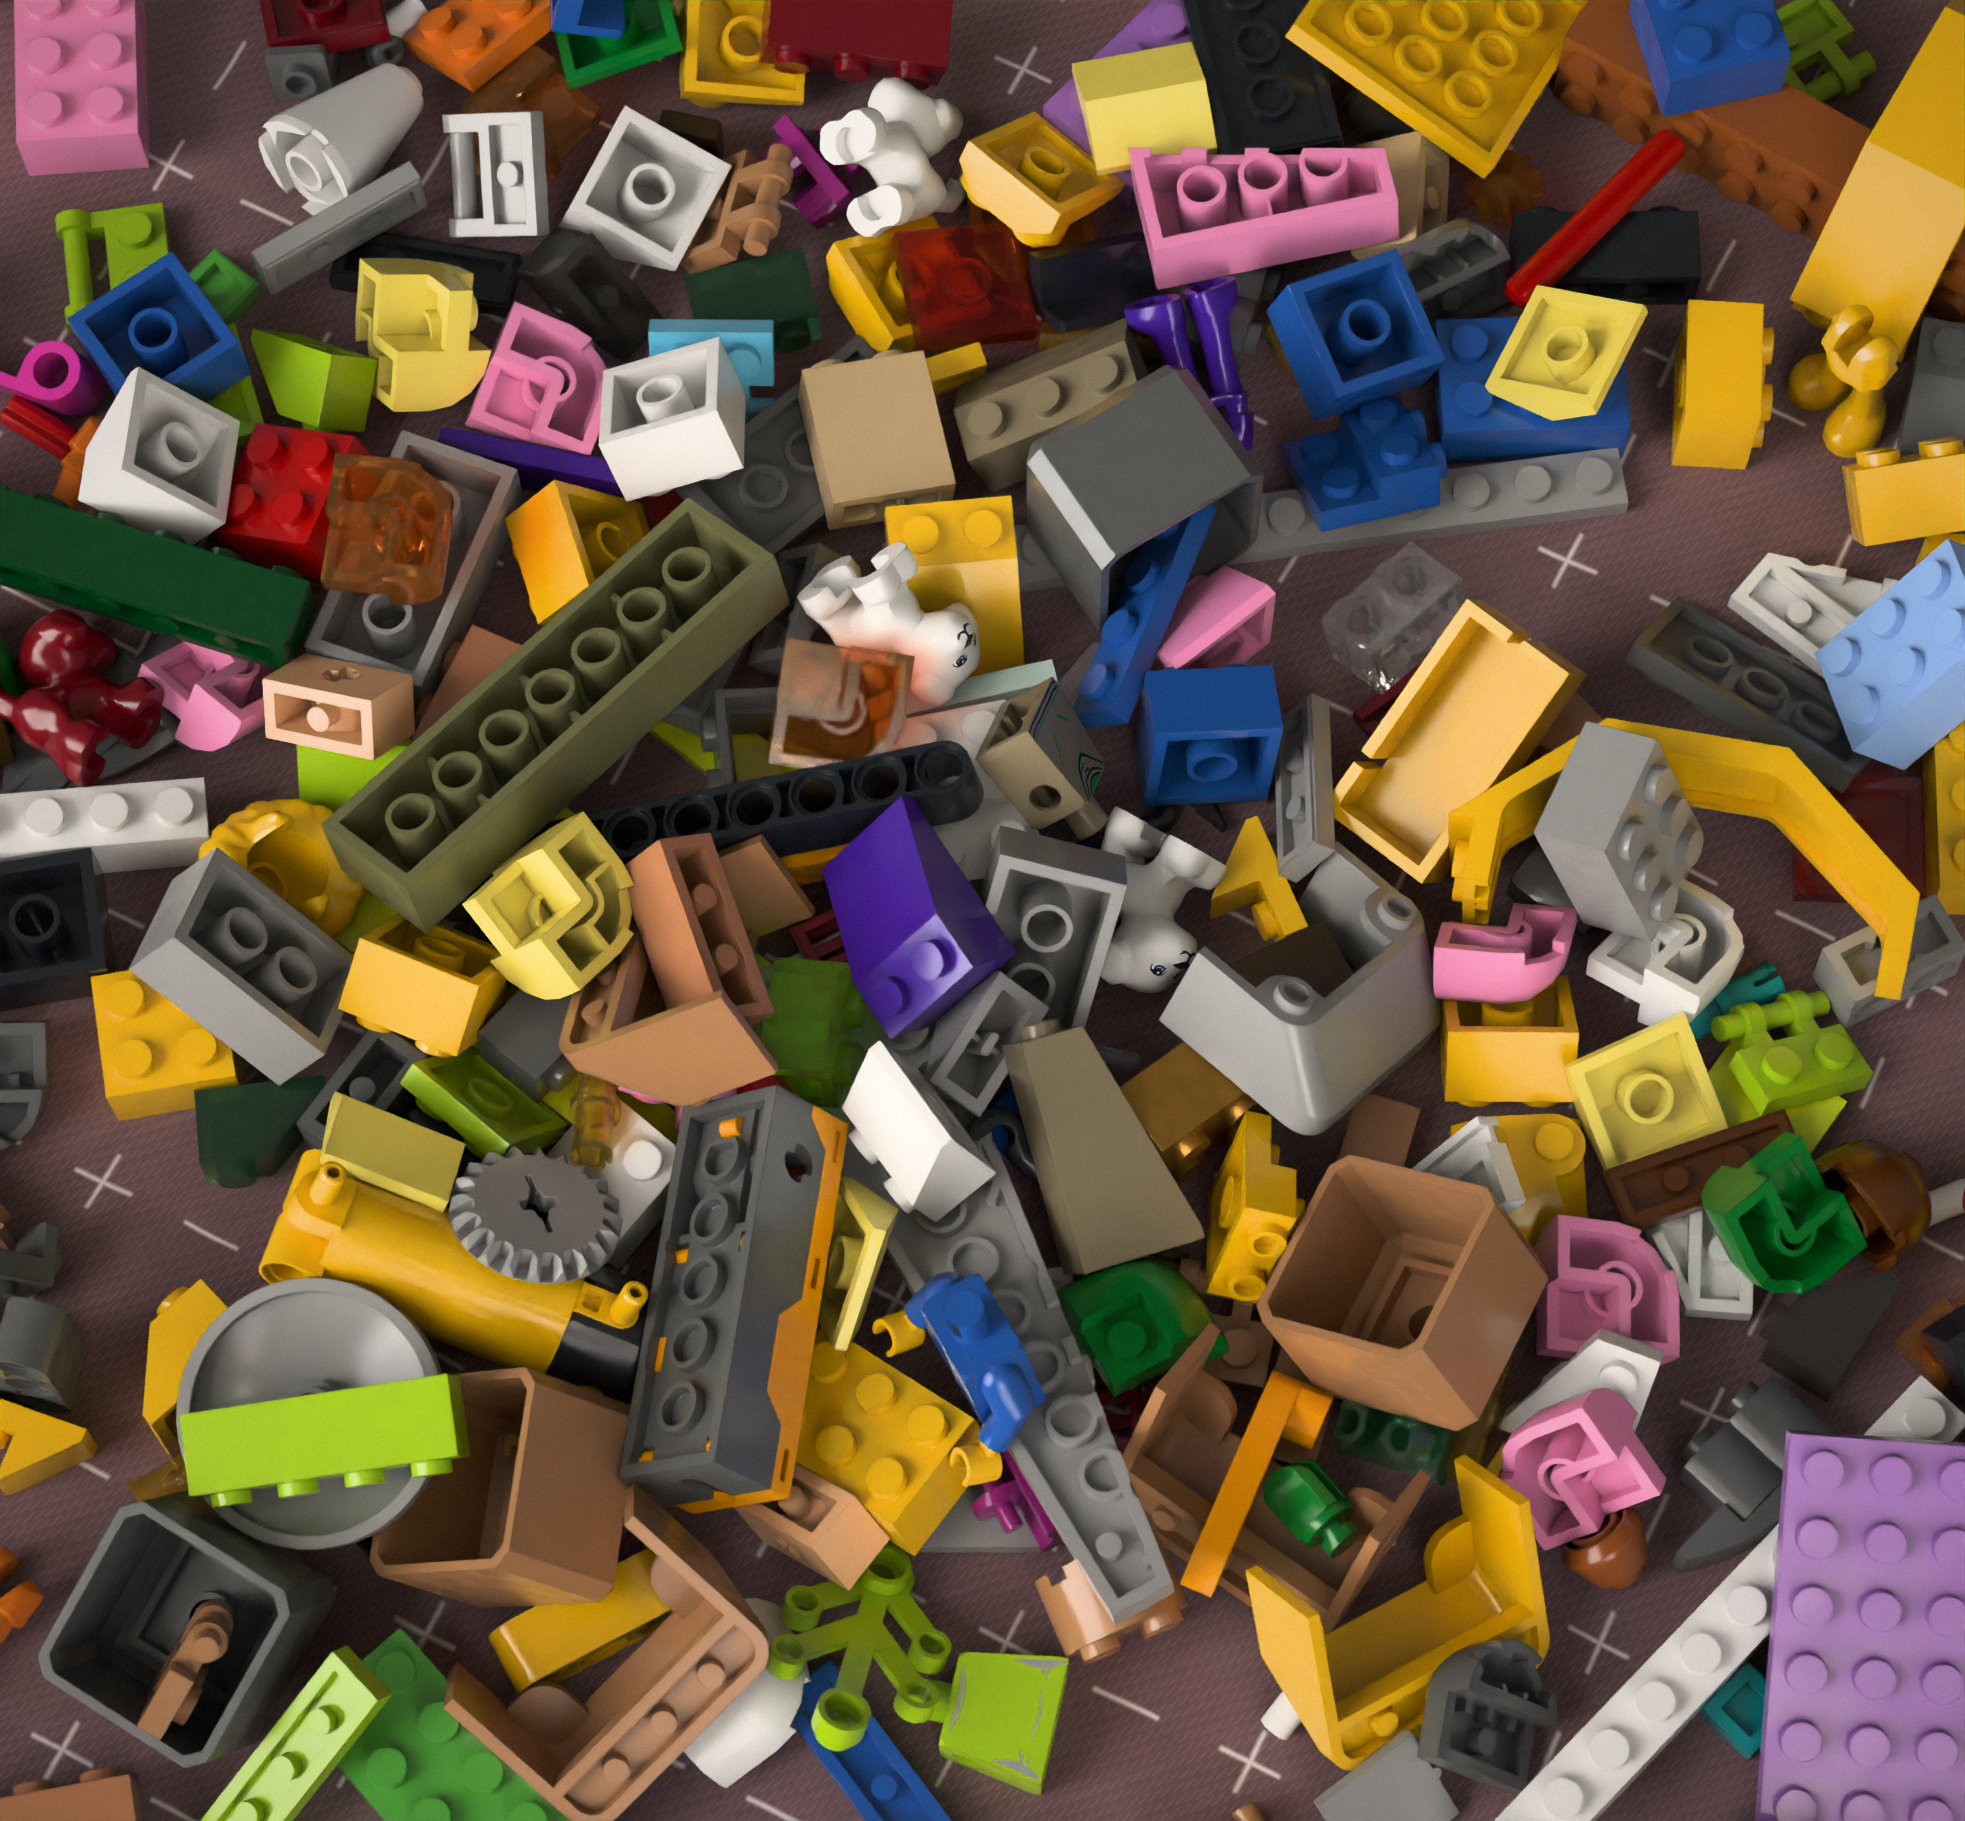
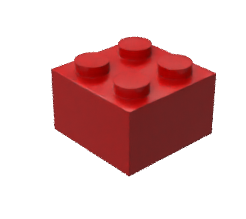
M256 423L232 475L226 523L211 534L227 549L242 556L247 563L270 569L273 565L285 566L297 571L302 576L334 581L384 467L355 436Z

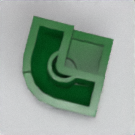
M1783 1132L1739 1169L1722 1165L1707 1180L1701 1193L1703 1207L1729 1260L1753 1284L1772 1293L1795 1292L1802 1295L1824 1283L1868 1246L1844 1194L1826 1188L1802 1136L1798 1134Z
M1143 1257L1091 1272L1055 1290L1081 1356L1088 1355L1113 1397L1164 1372L1167 1373L1209 1323L1220 1329L1194 1286L1170 1264ZM1222 1330L1205 1364L1229 1352V1344Z

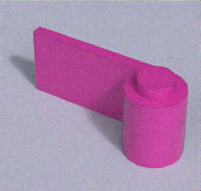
M55 340L41 342L33 347L23 360L17 377L0 371V392L11 396H20L37 406L69 417L83 416L95 409L103 397L105 388L104 379L90 360L64 342Z

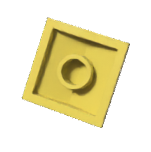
M1192 42L1072 63V72L1097 176L1131 170L1129 148H1151L1152 155H1181V148H1207V155L1217 154V142L1206 81Z
M1537 285L1485 387L1490 394L1551 421L1595 415L1648 314V310L1643 304Z
M1682 1012L1564 1065L1577 1116L1604 1170L1729 1128L1687 1017Z
M335 1091L329 1105L319 1163L324 1164L328 1161H336L343 1165L346 1173L350 1176L444 1212L450 1199L465 1143Z
M842 1175L818 1323L834 1349L847 1351L861 1327L899 1209L852 1177Z

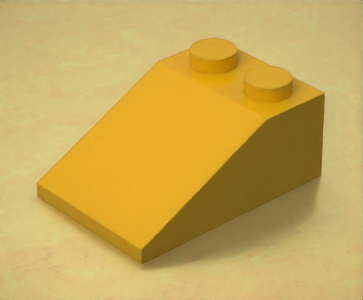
M1012 496L886 506L884 523L887 547L901 541L909 547L917 560V573L907 581V585L916 595L920 609L925 613L945 610L951 604L960 602L968 607L978 624L981 654L978 667L969 677L1025 665ZM897 654L899 676L903 679V689L900 692L909 691L910 678L900 655Z

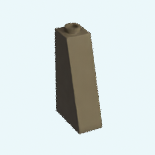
M1058 1018L1019 1028L1022 1040L1003 1045L1002 1049L1063 1273L1087 1274L1205 1238L1201 1223L1084 1027L1077 1026L1061 1029Z

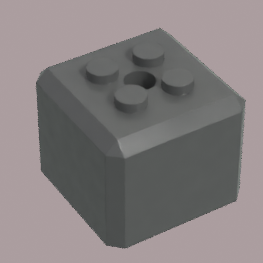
M1165 365L1134 384L1120 389L1108 399L1079 416L1065 421L1055 430L1031 443L1027 460V529L1096 629L1101 633L1103 625L1114 611L1124 587L1125 573L1135 561L1140 546L1209 504L1215 506L1217 510L1186 584L1194 577L1208 575L1244 554L1258 538L1264 474L1189 369Z
M187 1489L119 1507L37 1655L44 1679L183 1768L207 1763L256 1742L334 1604L336 1595L331 1575L288 1548L264 1543L246 1535L219 1516L203 1497H190ZM207 1599H222L232 1608L235 1623L226 1652L219 1659L202 1664L209 1671L200 1687L203 1691L183 1726L171 1721L161 1740L136 1728L149 1688L181 1632L186 1629L195 1611Z

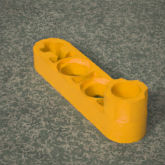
M1274 1369L1272 1370L1187 1564L1180 1585L1210 1598L1212 1597L1281 1437L1312 1450L1333 1401V1394Z

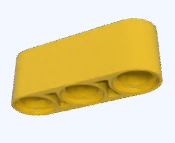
M650 1548L634 1554L617 1564L614 1590L600 1602L535 1606L503 1623L489 1635L488 1639L517 1695L533 1683L545 1681L558 1684L651 1635L673 1613L653 1590L651 1566L656 1554Z

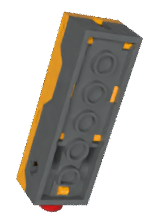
M770 1075L735 1089V1095L710 1100L696 1107L685 1106L681 1115L618 1479L630 1485L635 1482L643 1491L692 1514L790 1498L849 1124L798 1097L786 1081L776 1076Z

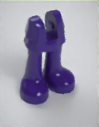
M1233 276L1214 278L1185 288L1182 293L1186 307L1196 325L1206 360L1212 390L1204 392L1217 410H1220L1224 420L1248 451L1253 448L1254 412L1248 410L1249 391L1243 390L1237 371L1229 320L1230 314L1239 300L1236 278ZM1162 294L1126 305L1123 310L1128 325L1132 331L1147 335L1153 339L1163 366L1171 365L1189 369L1198 382L1188 340L1186 318L1181 297L1177 294Z

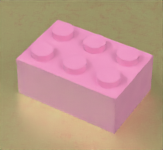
M14 0L16 143L29 176L150 168L146 8L143 0Z

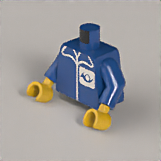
M953 1271L943 1272L930 1279L906 1303L904 1310L874 1321L872 1331L874 1335L889 1331L892 1347L885 1354L887 1357H892L922 1345L925 1340V1329H927L928 1334L983 1425L978 1434L980 1443L956 1447L951 1452V1467L953 1469L966 1467L967 1473L962 1485L967 1487L995 1481L1001 1476L1002 1459L1000 1453L1005 1452L1010 1447L1033 1409L1047 1402L1025 1349L980 1274L976 1273L964 1278L959 1273Z

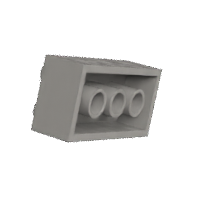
M401 430L304 645L306 653L411 674L413 677L414 710L417 711L422 699H425L428 694L435 695L444 678V675L441 674L442 664L450 646L456 640L462 642L509 536L504 518L519 508L524 502L518 470Z

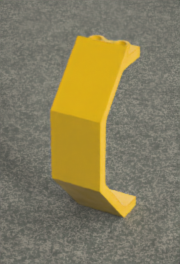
M1951 0L1936 21L1869 135L1789 299L1794 302L1793 309L1801 312L1810 323L1823 329H1828L1832 323L1833 316L1842 309L1854 304L1867 306L1874 315L1873 324L1868 330L1869 334L1873 339L1882 335L1890 336L1897 345V361L1902 363L1913 343L1927 303L1965 229V0Z
M1606 718L1598 723L1657 739L1691 807L1762 818L1775 824L1877 933L1882 951L1874 996L1900 1000L1910 956L1920 893L1790 748L1613 718ZM1579 735L1448 813L1449 862L1453 863L1451 877L1455 878L1452 901L1462 902V924L1489 926L1502 859L1510 848L1534 835L1533 832Z

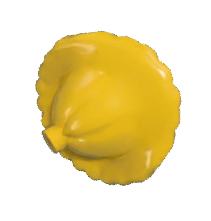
M274 799L268 802L256 801L250 803L243 811L231 814L224 823L219 824L211 832L210 839L202 843L199 849L200 860L218 847L333 939L352 921L357 904L363 898L365 891L364 886L341 869L321 826L334 812L325 806L312 805L304 800Z

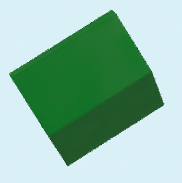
M624 0L625 30L621 39L554 32L569 89L572 90L683 51L682 27L673 0Z

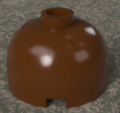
M1867 1139L1840 1144L1814 1162L1826 1188L1843 1193L1868 1244L1859 1254L1867 1260L1875 1262L1866 1270L1873 1273L1891 1271L1909 1256L1926 1235L1932 1219L1931 1196L1926 1183V1173L1922 1165L1909 1153L1900 1152L1892 1146Z

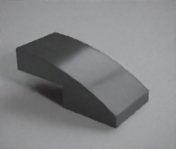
M1782 1483L1744 1522L1727 1506L1722 1504L1678 1549L1670 1565L1679 1574L1701 1570L1724 1562L1761 1542L1779 1523Z

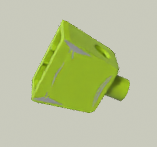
M962 1652L958 1657L953 1683L926 1678L936 1686L939 1692L937 1704L929 1720L943 1723L939 1741L940 1755L1011 1786L1041 1796L1068 1677L1069 1658ZM910 1697L915 1702L923 1703V1701L916 1697Z

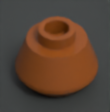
M1630 1506L1605 1515L1598 1532L1562 1544L1561 1560L1569 1570L1595 1587H1611L1615 1590L1623 1589L1640 1578L1644 1572V1564L1649 1555L1642 1516L1637 1509Z

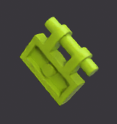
M1793 0L1777 10L1791 52L1784 80L1786 83L1824 102L1836 94L1840 97H1845L1859 89L1860 80L1876 72V63L1869 52L1862 51L1848 59L1841 50V47L1852 41L1855 30L1832 0ZM1817 62L1825 74L1804 85L1796 74Z
M1800 989L1779 994L1775 1002L1759 1006L1758 1003L1752 1001L1735 1005L1729 1010L1728 1014L1712 1019L1711 1031L1714 1038L1719 1042L1735 1039L1741 1050H1737L1728 1067L1760 1117L1782 1109L1787 1110L1864 1089L1874 1074L1842 1024L1820 1029L1813 1019L1829 1013L1830 1002L1825 992L1820 990L1806 994ZM1782 1027L1788 1037L1773 1041L1767 1030Z

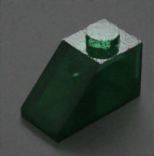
M324 1075L288 1079L281 1085L270 1081L194 1090L199 1165L208 1182H218L220 1187L236 1189L256 1184L259 1177L274 1176L304 1141L297 1122L327 1084Z

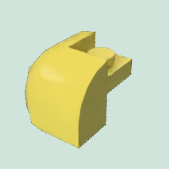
M360 258L355 342H367L369 357L378 360L372 395L393 412L432 411L450 407L469 395L484 376L491 350L470 334V331L475 329L478 320V306L473 295V273L461 267L421 259Z
M584 811L551 827L514 853L492 872L494 876L462 904L499 951L490 960V963L509 982L522 991L544 1000L561 999L581 990L622 952L634 934L629 930L632 908L628 888L635 884L621 859Z

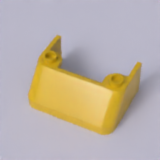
M1466 1455L1454 1460L1462 1515L1442 1525L1430 1537L1424 1552L1426 1581L1324 1635L1318 1611L1258 1565L1246 1570L1261 1656L1320 1752L1343 1770L1352 1771L1404 1729L1409 1730L1415 1738L1421 1736L1427 1692L1433 1674L1445 1659L1459 1649L1488 1640H1518L1532 1647L1541 1656L1542 1661L1535 1665L1536 1669L1547 1655L1550 1645V1634L1530 1500Z

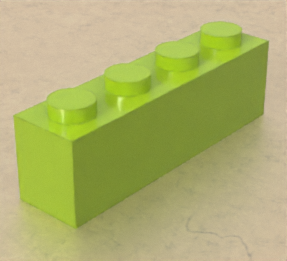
M440 1374L179 1415L189 1496L210 1497L212 1508L253 1503L251 1490L277 1487L278 1498L319 1493L318 1480L344 1476L345 1488L386 1483L385 1470L411 1466L412 1478L447 1474L453 1472L452 1460L471 1457L460 1376L452 1374Z

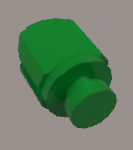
M1315 1459L1300 1460L1291 1465L1278 1468L1270 1474L1264 1487V1502L1300 1543L1304 1542L1308 1548L1323 1543L1322 1549L1332 1559L1344 1553L1357 1541L1361 1532L1351 1521L1347 1522L1353 1512V1508L1347 1502L1349 1498Z

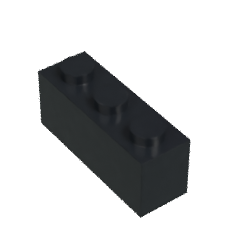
M1538 206L1530 208L1525 212H1514L1509 235L1510 277L1577 211H1558L1553 207ZM1658 206L1648 211H1629L1552 288L1643 305H1687L1688 299H1696L1701 280L1698 211H1681L1673 206Z

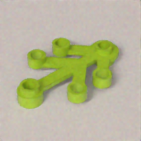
M886 1544L849 1591L831 1580L811 1587L796 1585L788 1589L780 1608L779 1614L783 1623L789 1628L801 1631L802 1633L797 1635L781 1633L772 1639L769 1646L766 1668L775 1677L783 1680L796 1679L802 1675L808 1660L846 1648L836 1686L825 1691L820 1696L811 1719L812 1729L817 1741L823 1747L832 1751H844L857 1745L865 1734L871 1718V1708L869 1703L862 1697L872 1657L897 1690L893 1705L896 1713L902 1719L911 1723L926 1722L931 1718L939 1698L936 1686L928 1679L921 1677L919 1672L924 1674H937L941 1672L951 1653L952 1644L946 1634L933 1627L910 1595L915 1581L912 1563L901 1549L893 1545ZM860 1600L857 1614L815 1628L823 1610ZM795 1605L805 1607L809 1611L800 1610ZM886 1609L912 1640L907 1656L882 1623ZM923 1648L930 1649L936 1654L928 1653ZM780 1653L788 1654L792 1656L794 1659H787L783 1657ZM910 1697H916L923 1701V1703L915 1702Z

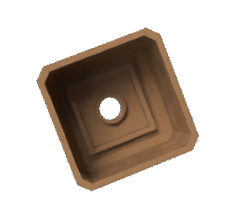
M1350 1154L1330 1164L1256 1306L1262 1323L1314 1387L1333 1394L1334 1398L1458 1431L1479 1420L1549 1278L1539 1256L1488 1187Z
M527 1367L452 1374L460 1376L471 1457L452 1460V1473L432 1476L425 1490L415 1503L400 1518L373 1535L369 1560L377 1575L482 1609L600 1602L614 1590L622 1537L625 1491L629 1488V1484L618 1479L630 1413L629 1404ZM506 1434H515L518 1437L517 1445L511 1446L510 1456L503 1455Z

